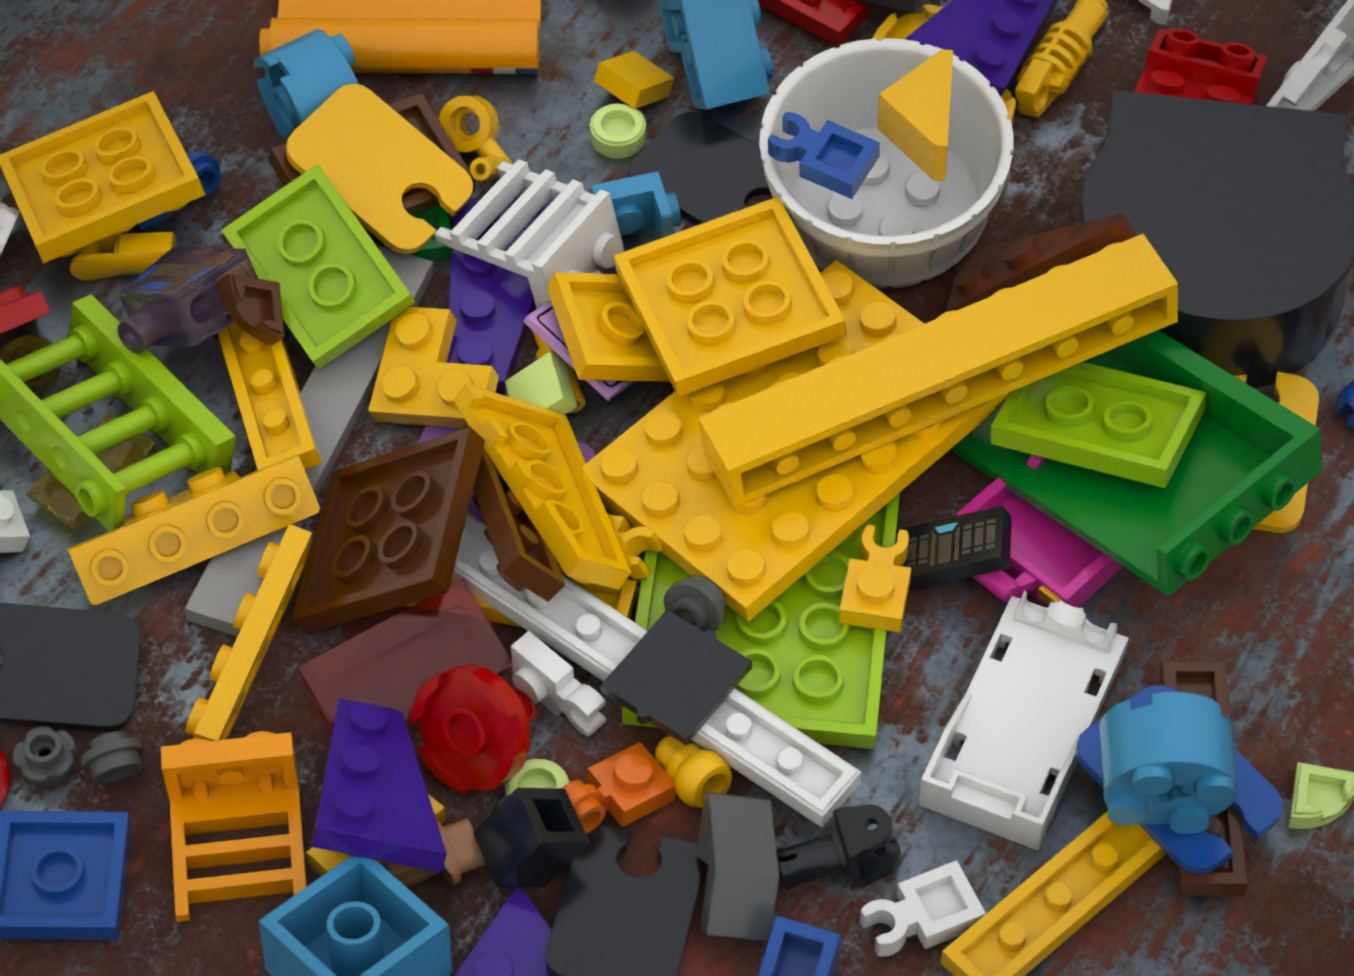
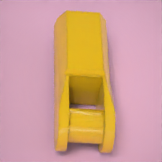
M175 233L112 234L77 251V256L70 261V272L77 279L93 281L120 275H142L154 264H177L178 248Z

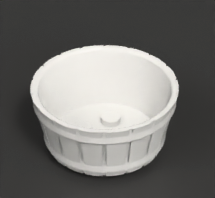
M876 38L858 40L842 44L840 48L836 49L833 47L805 61L801 68L798 66L783 80L776 89V95H772L766 106L761 122L763 128L760 129L759 140L765 179L774 198L778 197L783 203L816 267L824 270L835 260H838L873 287L886 289L887 286H892L893 289L920 284L922 280L928 281L940 276L970 252L986 226L989 212L997 203L1004 189L1013 155L1011 154L1014 144L1011 119L1008 120L1009 113L1004 101L994 86L990 87V82L979 70L965 60L963 62L960 61L959 57L953 54L945 181H933L878 130L879 94L934 54L944 49L926 43L921 45L920 42L905 39L883 38V40L877 41ZM785 112H792L803 116L808 121L810 129L820 132L828 120L880 142V157L853 199L799 177V160L784 163L773 159L768 154V138L771 134L784 140L795 138L782 131V117Z

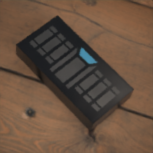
M1004 506L901 529L907 530L909 535L908 555L902 565L904 567H911L909 590L1009 569L1012 517ZM900 529L896 530L895 544L897 542V535Z

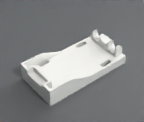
M1025 590L1021 598L1011 596L971 684L945 727L922 776L918 805L1039 851L1077 765L1076 747L1079 736L1085 729L1095 723L1126 653L1129 638L1117 634V623H1110L1106 630L1088 621L1083 611L1084 608L1070 606L1061 599L1059 602H1051L1047 608L1027 601V592ZM1007 643H1009L1002 661L993 659L998 648L1005 649ZM1093 675L1100 677L1099 684L1101 686L1097 696L1087 693ZM964 741L956 761L949 759L948 755L953 745L960 747L961 742ZM1049 774L1056 776L1055 783L1049 796L1042 793Z

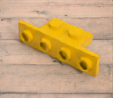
M296 454L243 477H239L235 471L224 474L221 467L213 468L188 479L187 483L190 489L167 498L164 491H157L133 501L130 504L132 513L124 515V526L68 548L89 602L92 605L101 604L277 531L289 524L317 514L320 511V506L299 455Z

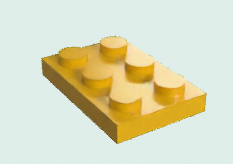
M554 272L546 288L578 380L670 382L618 274Z

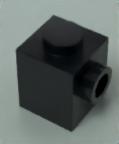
M517 787L510 795L500 799L493 806L490 816L473 832L485 859L486 866L497 887H546L590 844L566 790L560 788Z

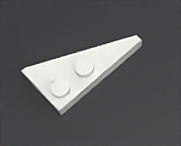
M1354 0L1346 1L1302 60L1297 61L1289 69L1281 87L1266 106L1315 111L1354 76Z

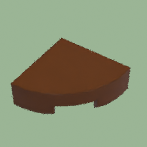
M230 273L218 280L222 301L230 316L241 329L253 338L271 345L284 338L279 282Z

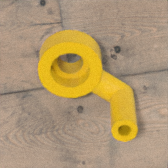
M458 96L449 100L444 105L438 120L457 151L476 152L480 157L474 159L470 165L472 177L479 181L500 179L501 177L498 176L496 168L502 161L512 165L513 163L495 140L499 129V119L493 105L479 96ZM473 113L479 118L480 122L479 130L475 134L471 133L467 127V120Z

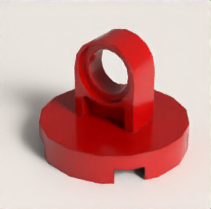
M462 664L430 677L418 690L411 711L412 725L419 722L420 734L424 745L417 748L420 758L437 780L457 792L467 793L473 789L487 792L510 782L524 766L530 748L529 726L535 717L536 708L527 694L509 685L504 678L486 667Z

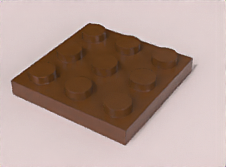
M467 427L332 471L290 621L307 634L448 593L485 440L471 427Z

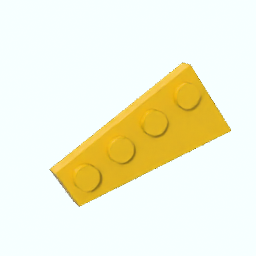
M464 384L453 402L468 425L485 440L484 449L565 574L582 584L590 585L594 583L619 590L632 572L597 488L582 468L586 462L566 414Z

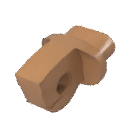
M436 819L447 852L442 874L450 886L460 883L461 874L485 866V859L473 835L474 830L468 819L442 826L441 822ZM383 861L386 870L406 887L441 873Z

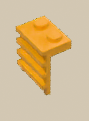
M260 731L251 733L244 738L217 741L190 739L182 742L180 745L161 747L162 772L170 801L175 916L177 922L190 921L189 904L289 892H293L296 895L308 886L302 828L300 779L291 732L275 734ZM289 824V834L186 845V836ZM291 858L292 868L188 879V869Z

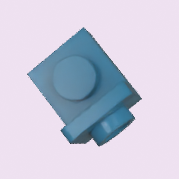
M658 172L591 185V194L596 195L600 189L610 193L621 235H629L638 230L654 228L658 240L672 235L673 227L681 226V214L674 192L665 193Z

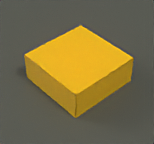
M633 50L599 62L594 82L633 109H637L669 97L675 78Z

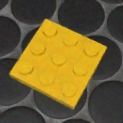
M154 91L0 154V167L43 264L58 257L70 256L86 245L112 234L127 232L138 223L165 212L179 210L189 202L205 196L199 177Z
M778 197L614 255L616 271L678 397L847 336L845 319Z

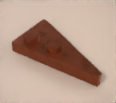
M1122 213L971 249L959 262L946 311L959 310L986 299L1001 289L1012 288L1044 275L1056 266L1068 265L1097 253L1112 243H1121L1136 236V232L1128 222L1125 214Z

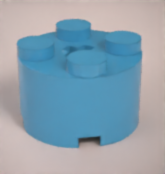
M315 29L254 59V68L264 67L266 76L257 80L258 89L265 107L283 139L290 136L337 89L347 84H358L350 67L355 64L354 54L342 34L339 33L330 37L323 30Z
M1186 692L1150 694L1151 705L1132 710L1130 699L1112 707L1102 717L1099 727L1104 801L1108 807L1109 820L1122 826L1139 823L1170 824L1172 831L1188 835L1200 833L1208 829L1210 825L1209 818L1227 809L1236 799L1238 792L1233 730L1230 716L1223 717L1221 715V705L1213 699Z

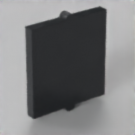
M667 609L601 684V692L637 714V721L640 724L649 722L684 745H687L752 669V661L717 640L716 633L713 630H706L704 632Z

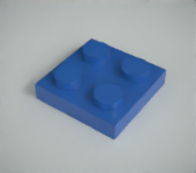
M0 811V939L119 940L132 831L129 812Z

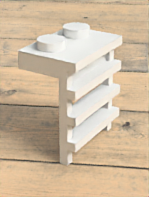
M519 159L513 165L502 161L496 168L498 176L501 177L498 182L452 231L440 227L434 234L437 243L528 277L537 309L550 301L546 287L554 272L594 273L598 270L604 274L615 265L614 255L625 251L609 192L600 189L596 195L584 191L582 182L574 179L568 185L558 182L554 172L545 169L539 175L531 172L528 163ZM528 187V189L514 202V204L501 216V218L488 230V232L479 241H477L476 239L482 234V232L496 219V217L523 190V188ZM552 197H555V199L550 203V205L538 216V218L526 229V231L514 242V244L507 251H503V249L516 237V235L528 224V222L540 211V209Z

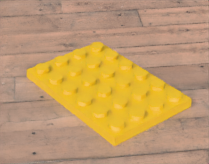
M838 260L831 263L820 274L845 319L847 336L680 397L674 391L582 466L593 485L596 486L602 503L617 516L625 517L632 528L641 526L651 528L659 537L663 546L662 552L691 576L704 577L713 582L721 590L725 598V604L747 622L1002 406L1009 395L1007 393L734 507L704 455L698 417L712 412L720 405L734 403L766 390L778 381L792 379L824 366L834 358L848 356L870 347L892 334L903 333L924 324Z

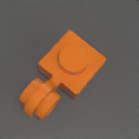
M641 742L589 767L586 784L581 780H575L561 788L566 790L586 834L594 830L603 821L607 810L622 827H625L675 801L676 797L674 780Z

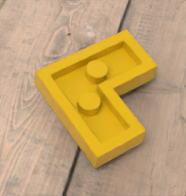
M409 307L392 319L368 412L376 422L462 428L467 422L453 401L464 384L496 392L499 376L492 366L447 363L457 319L450 309Z

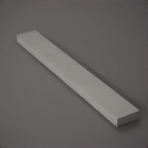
M379 246L380 252L414 298L416 303L410 307H417L434 275L433 261L410 254L396 253L389 248ZM392 320L318 370L315 366L301 391L302 400L323 463L305 470L316 499L374 390ZM306 518L291 525L301 528ZM288 526L212 557L184 608L187 621L238 636L240 630L234 628L233 625L242 599L246 593L257 595L263 582V578L257 577V571L264 551L269 542L280 544Z

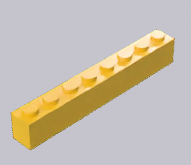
M1144 234L1121 243H1112L1090 256L1068 265L1056 266L1044 275L1012 288L1001 289L992 296L959 310L945 312L935 320L903 333L892 334L881 342L848 356L834 358L824 366L792 379L778 381L768 389L734 403L720 405L712 412L698 417L704 455L732 505L737 507L1178 322V283Z

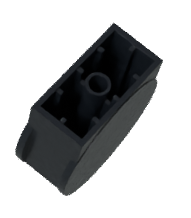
M1113 90L1105 146L1092 163L1084 184L1081 201V222H1089L1124 213L1128 222L1135 230L1136 236L1140 234L1145 235L1178 283V322L1159 329V331L1233 376L1247 374L1245 383L1254 389L1275 383L1277 372L1294 374L1301 370L1323 351L1339 324L1345 301V277L1354 262V184L1343 167L1346 114Z

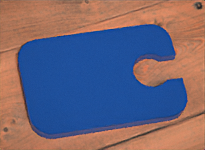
M1151 685L1130 698L1131 710L1151 705L1150 694L1177 691L1165 685ZM1099 719L1079 736L1076 754L1081 766L1103 788L1099 729L1101 719ZM1234 748L1238 792L1236 799L1230 807L1238 812L1242 818L1243 827L1257 840L1279 822L1283 809L1282 797ZM1138 824L1178 866L1187 872L1207 874L1216 870L1233 857L1234 850L1221 837L1211 835L1206 830L1188 835L1172 831L1170 824Z

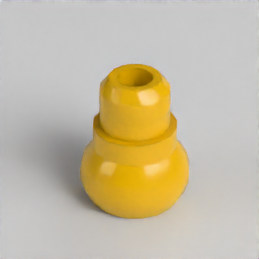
M670 735L663 738L655 749L656 761L674 780L675 792L686 805L703 808L705 791L724 794L728 791L732 781L731 767L717 752L703 749L695 743L689 742L687 745H684Z

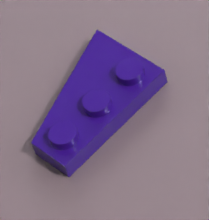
M339 698L311 847L442 872L447 852L402 711L381 707L372 703H361Z

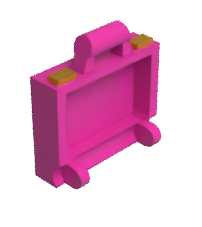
M1031 455L1026 465L1037 470L1048 458ZM999 477L955 515H964L998 506H1004L1011 515L1010 568L972 576V578L1004 603H1008L1011 596L1019 598L1025 590L1044 607L1048 608L1051 602H1059L1061 599L1064 603L1079 608L1123 568L1122 565L1007 489V484Z

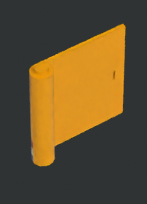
M279 0L278 18L271 19L270 29L260 30V55L315 29H321L330 37L339 33L345 37L355 58V64L350 66L353 73L539 74L542 0Z

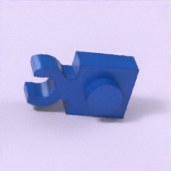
M785 112L783 115L782 131L795 138L784 140L772 134L768 138V154L773 159L784 163L799 160V177L850 199H853L880 157V142L828 120L820 132L810 129L808 121L803 116L792 112Z

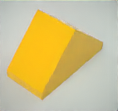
M940 50L879 94L878 130L933 181H945L953 50Z

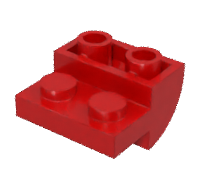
M1174 28L1169 31L1159 29L1149 48L1145 69L1133 92L1255 105L1268 56L1255 53L1251 47L1242 43L1228 42L1219 44L1200 39L1198 34L1187 29Z

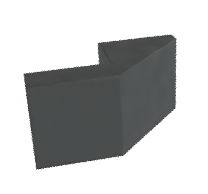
M705 791L696 852L697 857L709 864L700 930L706 935L769 941L779 881L771 800L768 798Z

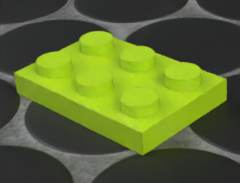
M318 164L221 230L254 278L279 282L283 320L318 370L416 303L408 289Z
M1081 362L1011 391L991 425V444L1166 488L1206 410V392Z

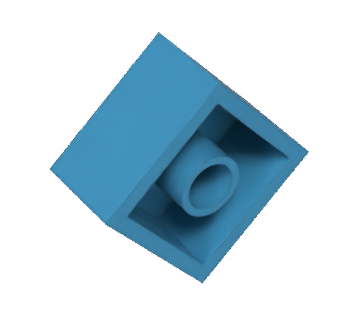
M351 855L258 921L264 966L271 976H450L453 974L449 924L375 859Z

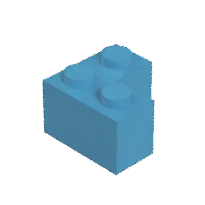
M657 0L668 51L681 53L694 108L707 110L770 94L767 80L773 78V66L767 48L759 46L755 25L761 23V13L757 0Z

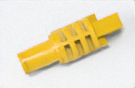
M1077 0L1064 21L1052 24L1017 77L1018 85L1015 89V94L1019 102L1018 110L1020 114L1039 118L1056 97L1064 94L1092 53V37L1109 16V11H1106L1108 5L1105 0Z

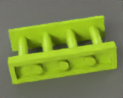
M91 294L72 302L70 330L68 331L67 338L7 364L0 359V420L77 498L80 507L88 516L95 517L108 531H112L123 526L126 494L183 467L194 470L197 474L217 467H221L224 474L231 472L236 436L148 349L140 354L128 350L138 340ZM76 359L85 362L97 374L42 400L24 384L26 381ZM112 394L115 397L121 398L133 410L79 436H76L59 419ZM148 430L156 433L169 446V448L115 473H112L95 456Z

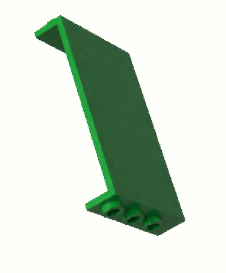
M1159 330L1083 362L1206 392V410L1166 488L1048 459L1035 470L1026 465L1032 454L991 444V425L1002 406L950 449V451L992 479L996 480L999 477L1007 484V489L1168 597L1188 580L1197 579L1206 570L1210 562L1231 545L1241 543L1249 535L1253 527L1274 510L1283 509L1297 491L1321 473L1320 428Z

